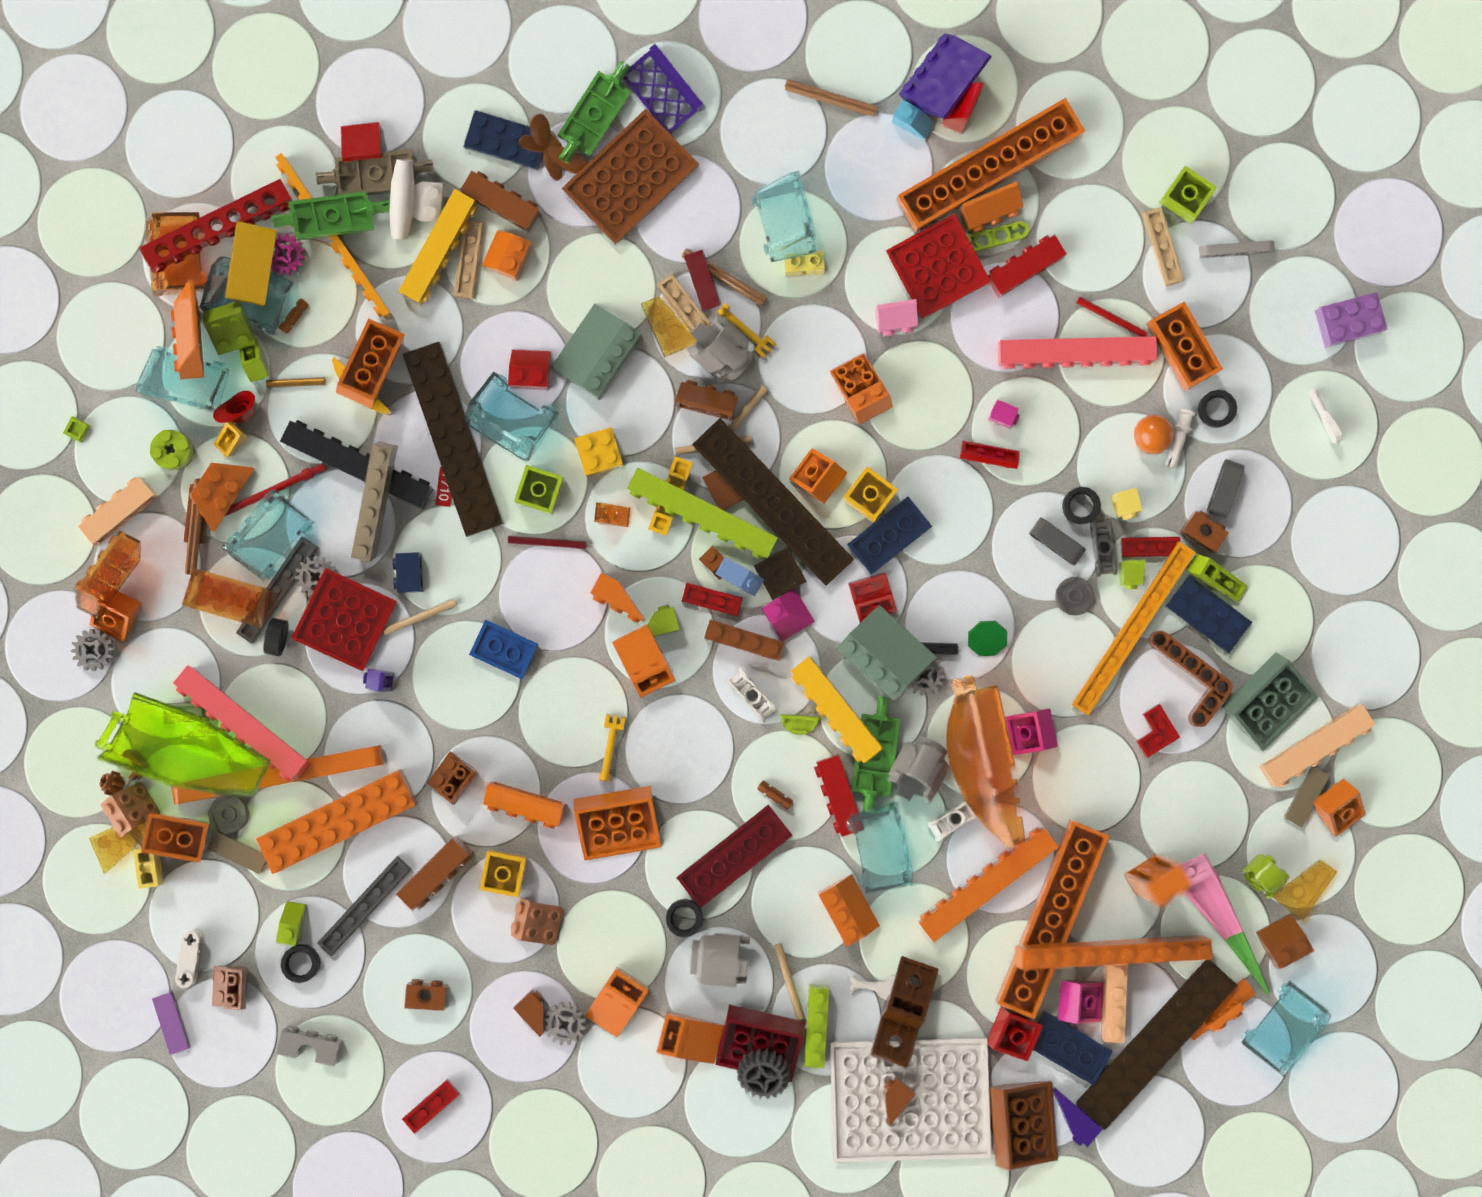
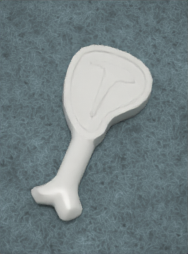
M1312 388L1309 397L1315 403L1331 441L1337 443L1343 439L1342 432L1323 404L1318 390Z
M895 974L885 981L876 982L860 981L855 976H851L848 979L851 984L849 990L851 993L859 988L874 990L882 999L886 1000L890 995Z

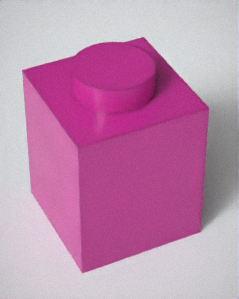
M997 399L988 420L1010 428L1012 424L1016 425L1020 414H1017L1019 408Z

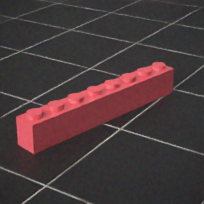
M1156 336L1000 340L998 342L999 366H1004V369H1015V366L1032 369L1035 368V365H1042V368H1054V365H1062V368L1074 367V364H1081V367H1093V364H1101V367L1113 366L1112 363H1120V366H1132V363H1139L1140 366H1150L1151 363L1157 360Z
M187 665L173 682L177 686L176 691L183 697L188 695L192 699L190 702L198 709L203 707L207 711L205 713L206 716L213 721L219 720L222 729L228 733L230 731L235 733V739L243 745L247 743L251 746L249 750L257 757L262 755L266 759L264 762L272 769L277 767L281 771L279 775L285 780L289 781L291 779L296 782L311 764L193 667Z

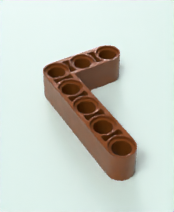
M1153 632L1149 636V644L1207 688L1188 715V721L1192 726H1206L1233 689L1232 682L1166 632ZM1158 634L1163 637L1161 645L1155 643V637ZM1173 646H1176L1179 650V654L1176 657L1172 656L1170 652ZM1189 658H1192L1195 662L1192 669L1186 665V661ZM1204 670L1210 672V678L1207 681L1202 677ZM1221 681L1226 685L1224 692L1218 690V684ZM1209 697L1214 700V705L1211 708L1206 705V700ZM1197 713H1200L1203 717L1202 722L1199 724L1194 720Z

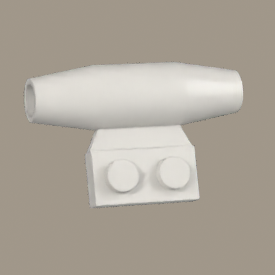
M397 159L391 181L389 217L391 236L394 239L405 240L408 238L412 217L420 221L437 222L441 214L443 183L422 181L415 184L412 160Z

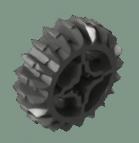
M759 1048L757 1053L751 1050L749 1055L745 1054L743 1059H741L737 1068V1079L740 1082V1087L745 1088V1093L751 1092L752 1097L758 1095L759 1099L762 1096L769 1099L770 1095L776 1098L778 1093L782 1094L784 1089L787 1088L790 1081V1068L787 1066V1060H782V1054L776 1056L775 1051L769 1053L768 1049L762 1052Z

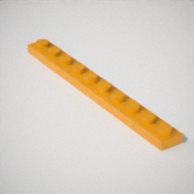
M282 153L277 155L275 158L279 163L276 166L282 174H287L289 177L287 182L293 190H298L300 193L297 196L299 200L313 198ZM338 235L329 236L332 240L330 246L336 254L340 252L343 257L341 262L347 270L351 268L354 273L352 275L353 280L357 285L361 284L365 290L362 293L366 299L374 302L376 306L373 309L379 317L383 316L386 320L393 315Z
M1177 542L1071 704L1087 716L1090 714L1196 553L1181 542Z

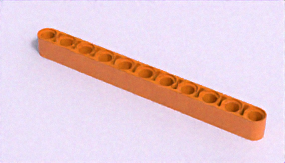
M381 745L307 759L311 764L297 781L383 765ZM264 767L171 785L174 805L295 781L291 779L289 781L285 780L279 775L281 771L277 767L274 769Z

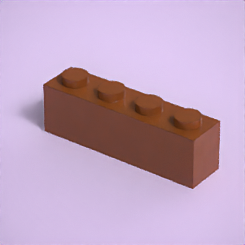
M471 170L460 192L529 233L540 215V211L537 208L538 205L531 200L527 202L522 200L521 195L513 190L508 192L504 189L505 186L497 181L493 183L487 180L488 176L478 171L475 173Z
M711 619L704 639L776 661L780 660L785 642Z

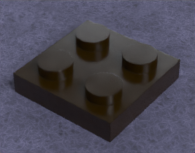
M788 547L754 565L759 577L764 579L763 584L772 600L807 582Z

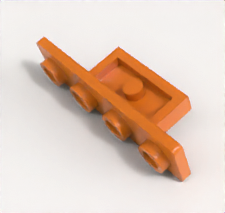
M1243 978L1236 983L1238 986L1191 1036L1192 1040L1197 1039L1209 1029L1212 1032L1221 1031L1226 1027V1023L1229 1020H1235L1242 1015L1241 1011L1245 1009L1242 1004L1256 994L1246 979Z

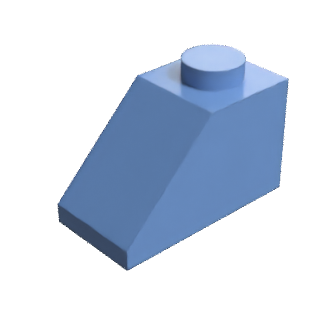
M724 557L715 573L753 596L756 595L764 581L763 578Z

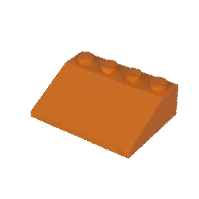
M190 279L174 301V310H171V320L175 322V327H172L173 339L176 338V343L173 344L174 355H177V360H174L175 372H179L180 380L204 378L200 310L194 279Z
M651 786L573 799L574 815L584 861L661 848Z

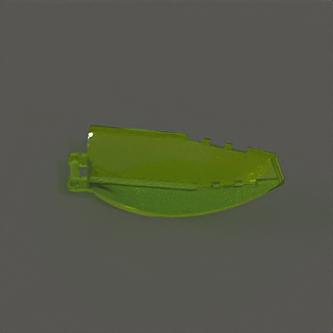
M136 692L132 695L127 714L112 711L110 715L111 720L100 739L94 743L96 748L104 751L98 755L97 760L172 787L223 796H254L271 763V760L253 748H248L238 738H233L221 727L218 728L213 725L206 717ZM121 722V725L117 730L115 736L113 737L111 743H107L117 723Z

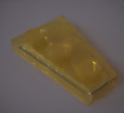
M660 296L641 303V307L664 358L687 349L695 343L696 339L690 334L689 328L676 317L675 313Z
M147 822L137 826L123 837L119 836L114 827L89 837V841L104 874L143 840Z
M1318 860L1297 878L1284 885L1272 898L1304 920L1337 871L1322 860Z

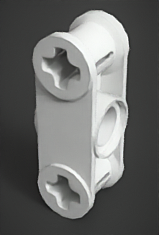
M740 668L738 669L739 672L732 679L726 680V682L749 704L754 713L765 722L766 718L772 712L778 711V709L761 693ZM750 690H755L758 694L754 701L747 699V693Z
M974 795L926 824L934 833L936 842L984 813L976 803ZM954 813H958L960 816V820L956 824H953L950 820L951 815Z
M198 929L185 932L181 938L175 977L176 984L181 988L193 985L198 979L204 939L203 933ZM193 935V938L196 939V941L192 942V939H189V936ZM186 974H187V977L190 978V980L187 981V982H186V978H183V976L186 975Z

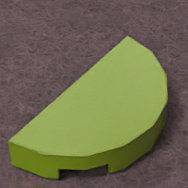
M780 714L781 722L785 729L796 735L811 732L819 721V717Z

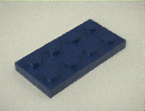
M474 110L463 145L465 149L534 170H538L543 152L528 151L519 144L522 136H532L530 126Z
M907 496L849 542L847 546L872 575L929 530L932 525L909 496Z
M1190 575L1187 576L1165 606L1226 653L1231 652L1252 623V621Z
M1044 1010L1037 1021L1043 1027L1033 1050L1094 1086L1113 1051Z

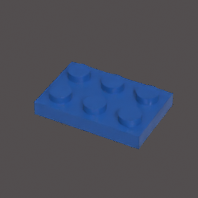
M485 619L469 655L523 679L539 644Z

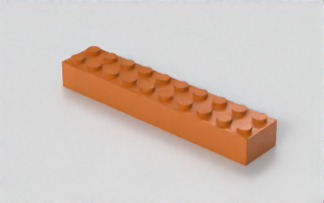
M1064 98L900 193L896 201L913 230L917 233L957 210L963 203L983 195L1081 138L1085 133V129L1067 99Z
M1069 819L1018 945L1066 943L1109 835ZM1014 954L995 1001L1001 1006L1035 1019L1055 968L1022 970L1015 965Z

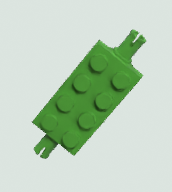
M624 61L619 62L613 74L605 75L600 71L597 72L557 136L568 143L561 155H559L562 161L565 159V163H570L577 150L591 157L631 95L632 91L625 88L622 82L631 68L627 63L624 67Z
M367 191L289 201V214L272 215V223H274V228L291 225L294 228L296 241L373 231L374 214L389 212L390 201H369Z
M878 696L876 714H861V720L884 749L867 763L858 762L855 759L851 791L865 795L862 813L868 814V806H870L869 814L872 815L875 814L876 797L879 795L890 797L892 782H889L888 778L889 771L895 762L901 719L889 717L890 698L885 697L883 705L884 697Z

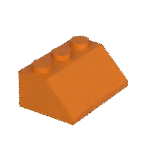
M1017 181L962 204L959 214L968 233L981 232L985 229L984 226L989 224L995 226L1003 222V218L1009 216L1011 219L1020 215V211L1024 206Z
M852 874L817 892L846 947L864 938L880 926Z

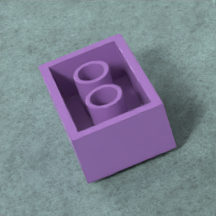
M1377 292L1322 306L1315 310L1325 348L1377 335L1388 330Z

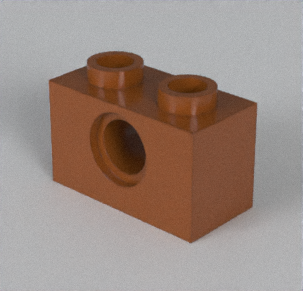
M1203 511L1192 512L1180 532L1209 552H1217L1229 534L1225 530L1226 527L1217 521L1214 523L1209 520L1210 516ZM1203 525L1207 526L1210 530L1208 536L1203 535L1201 532Z
M412 979V982L406 984L404 1008L444 1011L446 1009L448 984H443V981L439 980L423 983L424 980ZM422 990H429L431 998H423Z

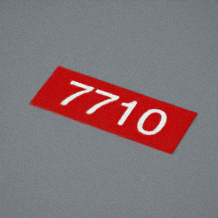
M440 467L435 505L450 507L452 495L442 467Z

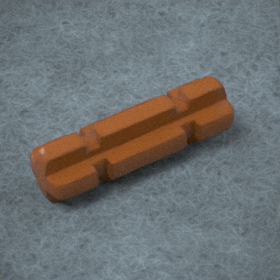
M300 298L296 302V307L293 306L284 318L285 321H282L278 328L287 334L291 330V325L294 326L303 314L302 311H305L309 304Z
M764 780L761 781L757 788L761 793L765 792L767 797L778 804L781 803V806L787 810L793 804L791 798L788 796L787 798L784 797L785 794L773 786L770 787V784Z

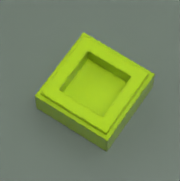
M71 416L63 434L82 443L91 425Z

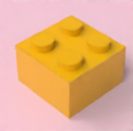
M612 427L574 438L587 478L624 467Z
M866 466L843 497V501L874 523L895 496L898 489Z
M489 849L486 853L479 890L519 897L521 895L528 857Z

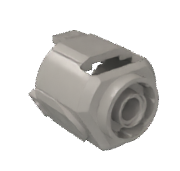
M719 314L715 316V321L708 327L699 322L690 333L696 341L692 346L688 347L687 351L699 365L716 379L725 376L729 380L737 378L744 372L752 360V354L748 352L749 340L726 318Z
M922 736L917 737L915 742L904 743L889 771L888 781L899 785L896 795L909 802L915 794L923 797L930 804L949 769L945 760L947 750L938 742Z
M715 933V935H703L700 937V940H693L690 974L697 975V981L703 985L736 987V984H746L748 961L739 959L740 944H750V937Z

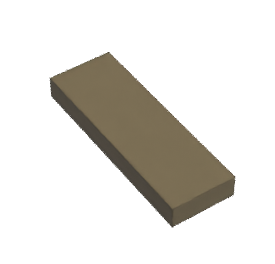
M1311 766L1284 818L1303 827L1314 806V801L1321 794L1330 775Z
M217 830L214 832L206 848L257 874H261L266 863L262 852Z

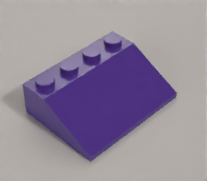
M944 33L938 39L933 49L926 55L921 65L916 68L909 81L904 84L903 89L898 95L903 100L921 109L924 113L946 119L992 56L957 36Z

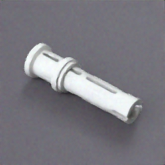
M1186 409L1179 410V420L1174 426V430H1176L1174 441L1165 466L1175 469L1178 468L1187 434H1190L1192 431L1191 424L1193 418L1197 415V413Z

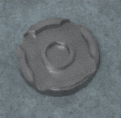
M1079 577L1063 580L1055 592L1057 606L1068 615L1077 616L1084 614L1091 608L1094 602L1095 594L1093 587L1087 580Z
M230 794L215 799L208 813L209 821L213 828L225 834L235 833L242 829L249 815L245 802L238 796Z

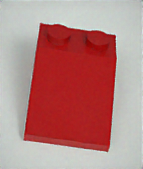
M972 83L948 117L942 120L941 125L962 134L984 83Z

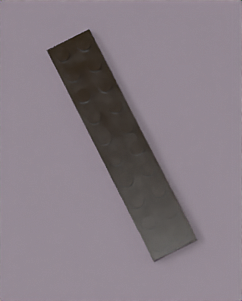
M438 341L404 353L403 357L465 536L469 537L503 525L440 342Z
M721 418L692 444L825 586L854 560Z
M1210 959L1205 960L1100 1074L1094 1086L1090 1085L1075 1103L1099 1126L1106 1130L1238 985Z

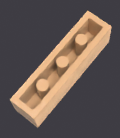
M132 478L127 482V487L116 491L111 496V500L107 503H101L96 508L97 511L95 513L89 514L81 520L82 523L78 527L93 545H100L159 497L144 478Z
M1128 964L1104 965L1101 1039L1104 1042L1125 1043Z

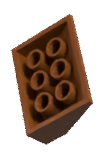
M1052 1081L1013 1083L990 1087L996 1167L1013 1170L1058 1160Z

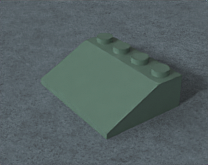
M594 304L551 368L599 400L642 338V334L623 320Z
M880 605L850 632L837 647L845 657L893 701H899L937 658Z
M1276 652L1221 708L1264 751L1318 696L1290 660Z

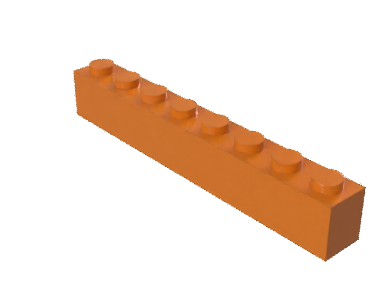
M1036 827L1028 833L1030 836L1027 839L1018 840L1010 852L1006 850L997 857L998 861L994 864L990 862L984 866L981 874L978 876L974 874L966 881L968 884L962 888L960 886L951 892L952 896L947 900L943 898L935 904L936 908L931 912L927 910L920 915L921 920L918 923L933 942L937 941L1056 850L1059 846L1045 828L1041 827L1039 829Z

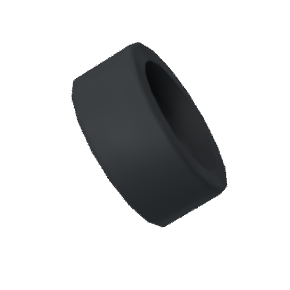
M1224 390L1209 392L1202 397L1198 405L1199 418L1204 424L1213 428L1229 424L1237 413L1236 400L1230 393ZM1212 398H1222L1227 402L1229 411L1224 419L1213 420L1208 416L1206 406Z
M1087 487L1074 488L1068 492L1062 504L1063 513L1066 518L1072 523L1080 525L1094 520L1101 508L1099 496L1095 491ZM1083 494L1092 500L1093 508L1089 515L1078 517L1071 511L1070 503L1076 495Z
M277 618L270 619L263 643L265 654L282 655L288 636V621Z
M680 899L672 903L668 908L666 924L670 932L676 936L690 937L701 928L703 921L702 910L693 900ZM684 906L691 908L696 915L695 924L685 930L679 929L673 922V914L676 909Z
M299 944L291 947L281 958L280 966L283 975L295 983H303L310 980L319 970V954L309 945ZM297 952L308 954L312 961L310 971L304 975H296L289 967L291 956Z

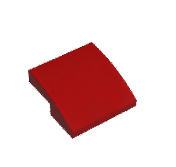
M885 572L848 583L860 623L879 605L889 614L897 612Z

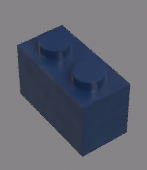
M395 553V558L392 559L393 570H396V578H393L394 589H397V593L423 592L421 553Z

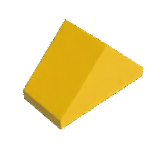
M228 422L225 423L214 445L228 458L249 436L236 423Z

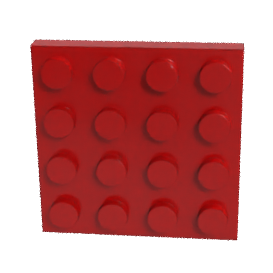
M955 213L886 250L911 300L916 299L917 311L921 319L991 283Z
M325 567L291 639L363 671L397 601Z

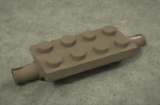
M412 149L382 152V158L343 162L342 157L335 158V169L333 171L316 172L317 185L337 184L338 195L367 191V195L391 192V181L397 159L412 160L415 184V175L417 173L434 172L432 167L433 161L430 159L415 162Z

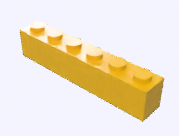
M454 189L398 292L421 305L423 302L428 301L431 295L430 289L438 283L441 269L446 268L448 265L451 251H455L458 247V238L468 228L469 224H467V221L470 217H474L478 210V203L474 199Z
M808 656L791 670L793 681L798 686L800 684L803 686L805 696L810 701H815L817 704L816 710L821 716L826 715L830 720L828 725L834 732L838 730L842 735L840 740L846 747L850 745L854 750L852 755L858 762L867 763L884 749L812 657Z

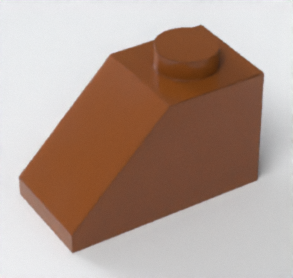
M531 990L513 1009L541 1037L545 1031V1002L543 1001L545 998L540 992Z
M897 1076L893 1079L889 1078L883 1087L885 1088L883 1092L886 1117L890 1125L894 1123L916 1094L911 1087Z

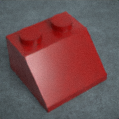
M512 349L509 362L508 386L511 389L549 390L551 351Z
M1001 1006L988 1035L987 1044L993 1050L1028 1062L1043 1025L1016 1011Z

